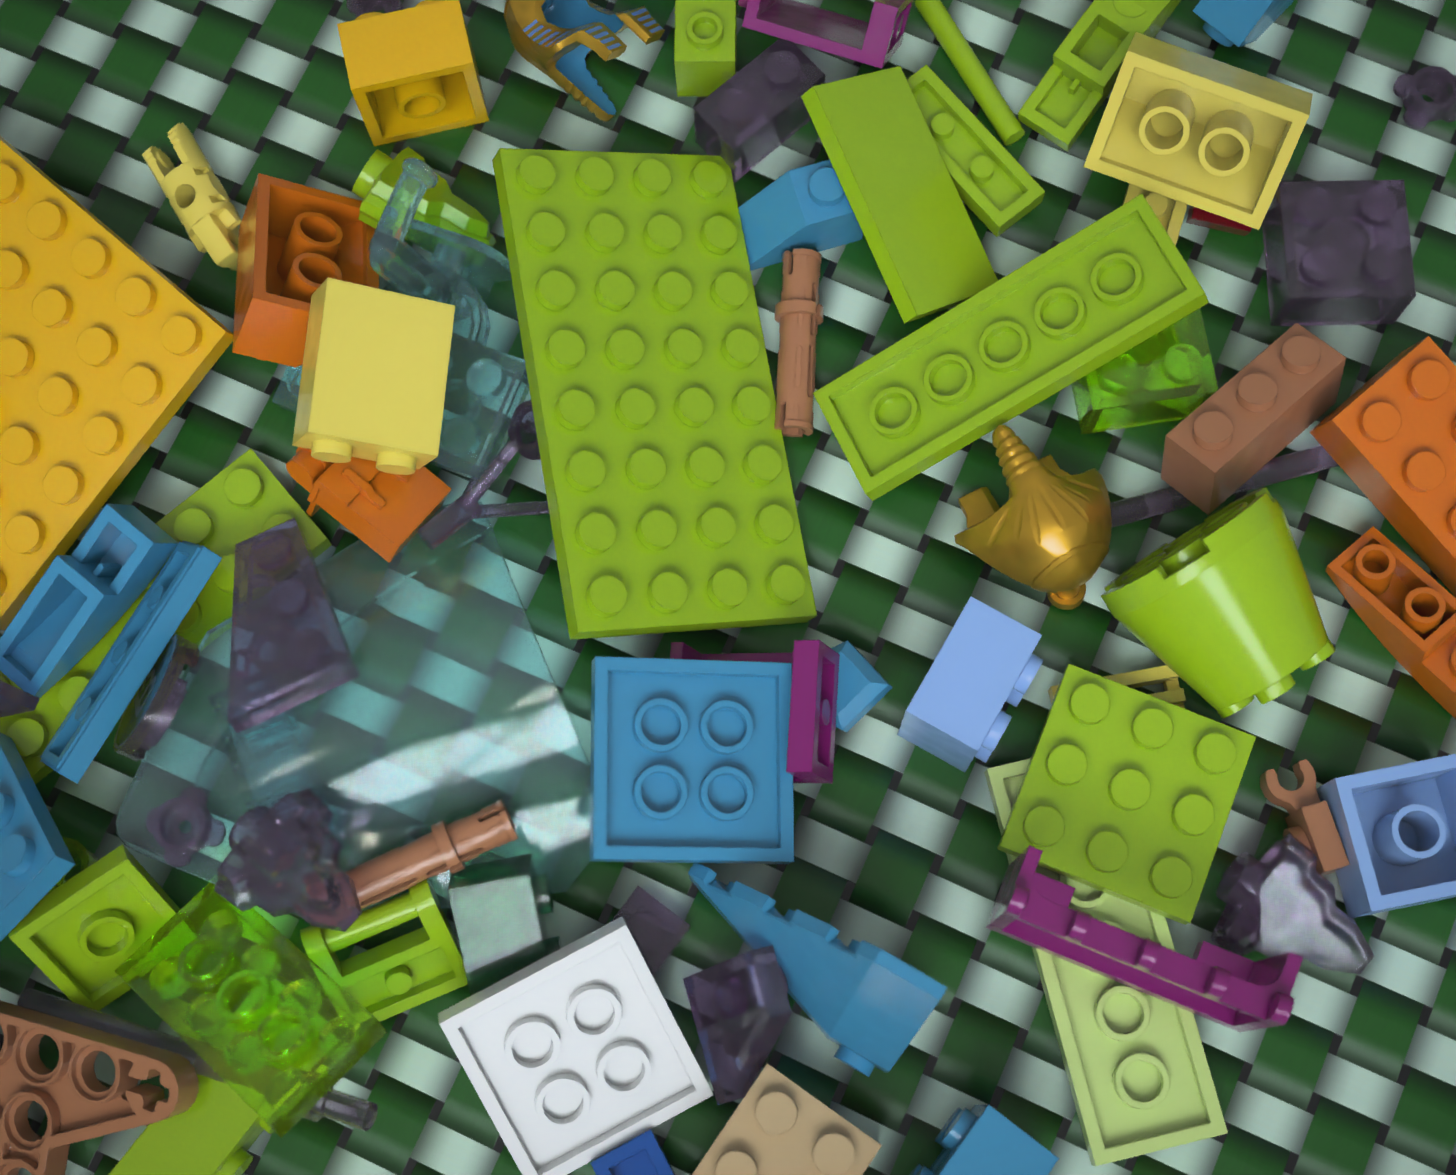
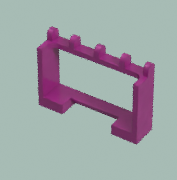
M1028 846L1009 865L986 928L1238 1032L1282 1026L1288 1021L1294 1005V997L1290 995L1303 960L1302 956L1289 951L1259 961H1253L1203 940L1197 943L1194 955L1190 958L1161 946V943L1147 937L1141 938L1092 918L1091 914L1079 909L1073 910L1068 908L1075 888L1035 872L1043 852L1042 850Z

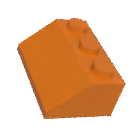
M258 173L239 227L232 353L291 367L303 365L311 295L326 278L329 277L379 288V229H374L358 220L362 201Z

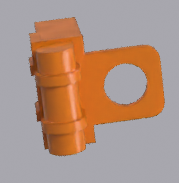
M298 447L296 454L286 463L290 476L310 492L307 498L310 504L306 511L310 517L322 508L388 563L395 558L437 512L452 490L425 466L416 469L415 473L410 475L390 474L376 469V461L352 457L351 461L347 463L326 462L313 458L311 456L312 449Z

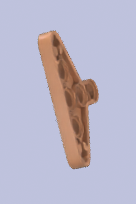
M0 1000V1026L4 1034V1043L0 1050V1175H18L21 1168L28 1170L32 1175H65L71 1143L156 1123L186 1112L195 1103L198 1094V1077L193 1065L182 1055ZM45 1034L55 1041L59 1050V1061L54 1070L47 1068L39 1055V1044ZM100 1051L108 1054L115 1066V1079L110 1088L100 1083L94 1071V1062ZM160 1075V1084L169 1089V1098L164 1099V1090L161 1087L149 1083L137 1086L138 1081ZM33 1101L43 1107L48 1118V1127L43 1137L37 1135L31 1129L28 1121V1110Z

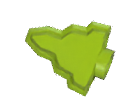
M409 147L400 151L394 159L377 149L367 161L352 188V193L363 199L358 220L374 229L386 228L406 240L425 241L446 255L466 262L473 258L486 259L496 243L495 238L490 233L489 222L477 209L454 195L447 181L427 167L424 157Z

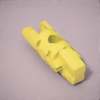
M183 122L181 124L177 123L167 132V137L170 139V143L173 144V148L182 162L181 165L175 168L174 163L171 162L166 153L156 146H150L142 153V156L163 193L169 199L171 207L181 224L185 227L186 233L197 250L202 253L208 252L217 266L236 271L239 241L238 225L241 224V217L235 206L230 202L227 192L214 174V170L191 131Z

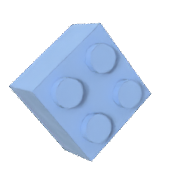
M970 596L910 702L897 735L964 773L974 757L986 763L1012 716L1001 711L1004 703L1007 702L1014 707L1018 706L1043 662V659L1032 654L1042 635Z
M1456 754L1337 777L1316 789L1320 802L1327 801L1350 865L1336 871L1349 919L1456 897Z

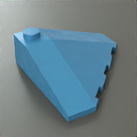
M693 863L688 872L691 882L829 1040L839 1045L834 1055L835 1058L867 1077L871 1075L874 1067L885 1073L890 1072L941 1000L947 989L946 986L864 940L859 942L852 939L848 947H846L837 939L839 930L798 909L796 911L788 909L783 917L774 907L776 901L770 896L738 881H735V883L729 881L728 885L715 879L716 872L700 863Z

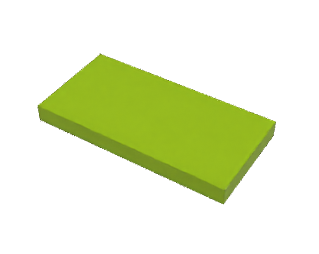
M901 66L816 85L801 96L904 324L957 306L998 281Z

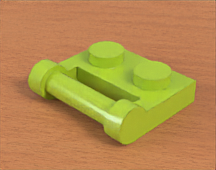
M429 878L408 888L409 892L334 924L324 927L321 922H318L300 930L306 954L349 1035L474 982L470 965L441 908ZM416 917L420 918L424 926L341 962L335 953L340 949Z

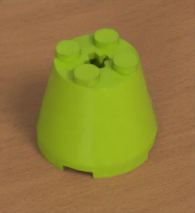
M1266 487L1235 500L1204 519L1205 522L1188 530L1169 544L1164 543L1111 581L1104 588L1106 592L1101 595L1113 617L1206 700L1221 718H1226L1253 701V695L1257 697L1261 704L1276 699L1296 684L1290 673L1299 667L1301 670H1307L1327 659L1336 650L1327 636L1285 512Z

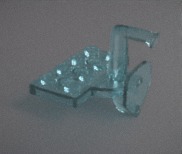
M410 157L402 163L403 172L389 197L369 244L370 265L377 274L389 282L383 290L455 305L438 457L429 463L489 485L529 391L525 360L486 347L490 332V322L485 302L495 282L512 280L509 261L501 252L483 242L413 219L426 190L435 187L438 178L428 164L417 158ZM404 238L409 240L415 246L431 253L432 257L430 261L426 260L408 243H406L404 241ZM463 270L468 272L466 279L461 276ZM302 365L298 367L287 366L272 399L273 403L294 413L297 411Z

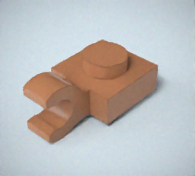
M1305 759L1292 766L1298 782L1296 790L1284 789L1279 784L1278 776L1274 769L1267 770L1260 775V787L1264 796L1271 803L1288 811L1289 816L1285 818L1288 828L1284 829L1283 832L1285 847L1292 863L1296 867L1302 866L1307 880L1334 873L1350 865L1327 801L1320 802L1316 790L1315 771L1309 761Z

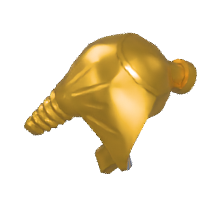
M506 0L504 8V18L507 22L511 42L516 51L525 60L550 77L568 94H572L573 98L580 101L582 106L587 107L590 113H594L599 120L604 122L609 121L615 116L616 109L613 102L608 100V95L603 92V88L597 84V80L587 70L585 57L592 50L605 62L619 57L625 52L627 45L616 34L627 27L646 45L659 40L665 31L652 18L645 6L616 13L598 6L589 0Z
M998 425L992 433V443L997 448L995 454L999 458V465L1003 467L1002 474L1006 478V485L1009 487V500L1000 508L987 487L979 488L959 498V505L967 518V529L954 535L955 543L966 548L985 563L1008 577L1031 586V588L1037 591L1047 592L1049 601L1055 607L1062 610L1074 609L1084 600L1086 592L1085 582L1093 577L1110 549L1112 516L1105 481L1095 468L1081 474L1070 475L1059 468L1051 454L1038 460L1037 456L1030 451L1026 444H1023V441L1016 436L1011 428L1006 425Z

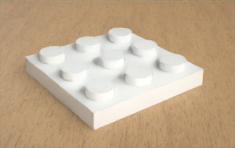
M622 916L438 1013L439 1025L522 1175H567L714 1095Z

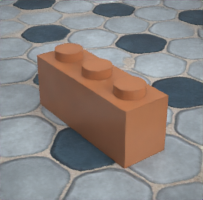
M1296 322L1165 435L1161 479L1209 515L1336 403L1346 357Z

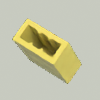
M327 277L311 295L292 446L312 449L311 456L313 458L326 462L347 463L351 461L352 457L376 461V469L397 475L414 474L416 469L422 468L438 457L455 305Z

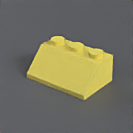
M1135 32L1083 167L1259 230L1309 118L1313 94Z

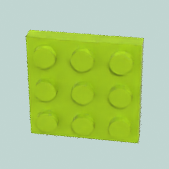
M1068 664L1062 675L997 849L1018 857L1028 846H1032L1043 851L1038 866L1187 925L1192 921L1256 736Z

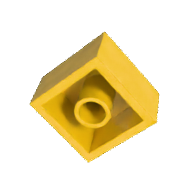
M425 0L412 8L384 14L369 12L358 16L355 20L337 24L350 89L374 147L489 121L476 59L459 0Z

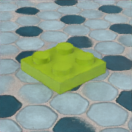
M123 844L45 895L8 934L9 938L88 1018L201 942L196 926Z

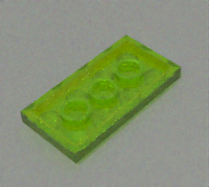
M218 876L208 883L115 970L119 977L280 1138L387 1033L377 1018Z

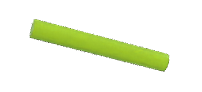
M915 0L914 4L1003 143L1007 146L1017 142L1023 137L1025 130L941 0Z

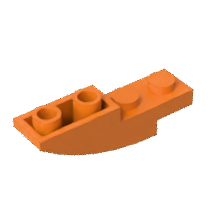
M1372 526L1328 564L1326 572L1343 597L1382 645L1456 719V597Z

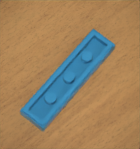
M184 540L178 543L40 756L42 758L41 762L73 782L79 783L222 560L220 556L202 545Z

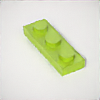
M927 64L907 79L960 198L996 237L1000 236L1042 203L1045 195L1044 189Z

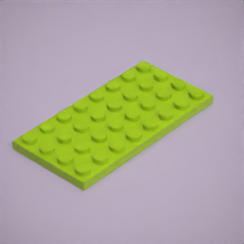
M499 148L492 162L570 640L807 623L817 616L782 431L774 429L776 400L729 157Z

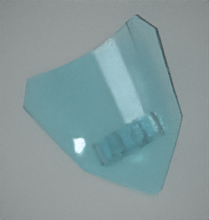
M482 502L442 505L390 563L359 539L273 595L208 630L185 670L121 804L116 818L117 835L123 844L138 853L263 904L315 923L328 922L316 897L318 895L314 891V884L323 882L333 876H338L355 868V866L432 832L431 825L445 820L447 824L452 823L502 799L513 820L519 839L508 842L498 848H493L465 862L466 869L455 874L448 870L437 876L430 877L429 880L433 885L441 908L566 892L590 862V762L532 629ZM406 889V890H404V891H402V892H400V893H397V894H395V895H393V896H391V897H389V898H387V899H384V900H382V901H380V902H378V903H376V904H371V905H369V906H367V907H365V908H363V909H361V910H358V911L354 912V914H352V915H355V914H357V913H359V912H362V911H364V910H367V909H369V908H371V907H374V906H376V905H378V904H381V903H383V902H386V901H388V900H390V899H393V898H395V897H397V896H400V895H402V894H405V893L409 892V890Z

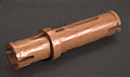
M796 248L793 249V253L787 250L782 254L783 283L781 302L775 305V321L780 322L774 429L781 430L782 436L803 437V434L807 436L813 434L816 336L818 325L823 322L824 308L819 304L818 295L822 255L815 250Z
M500 799L480 809V811L447 824L445 820L431 825L432 832L355 866V868L338 876H333L323 882L314 884V891L318 895L316 896L318 903L328 922L334 924L371 904H376L445 871L450 870L452 874L466 869L465 862L493 848H498L508 842L519 839L518 832L503 800Z

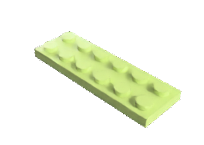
M1031 758L988 768L984 772L1001 836ZM1006 853L1010 865L1017 857ZM1037 865L1035 872L1075 888L1068 908L1073 910L1079 909L1091 914L1092 918L1141 938L1147 937L1161 943V946L1175 951L1166 917ZM1032 947L1091 1166H1099L1228 1133L1192 1012Z

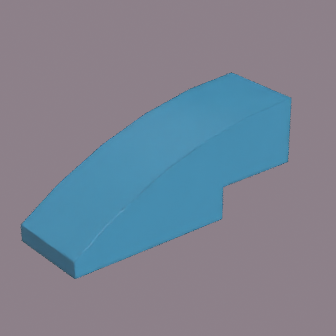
M106 504L72 555H57L1 636L0 671L32 699L43 696L123 616L168 560L178 542L135 506Z

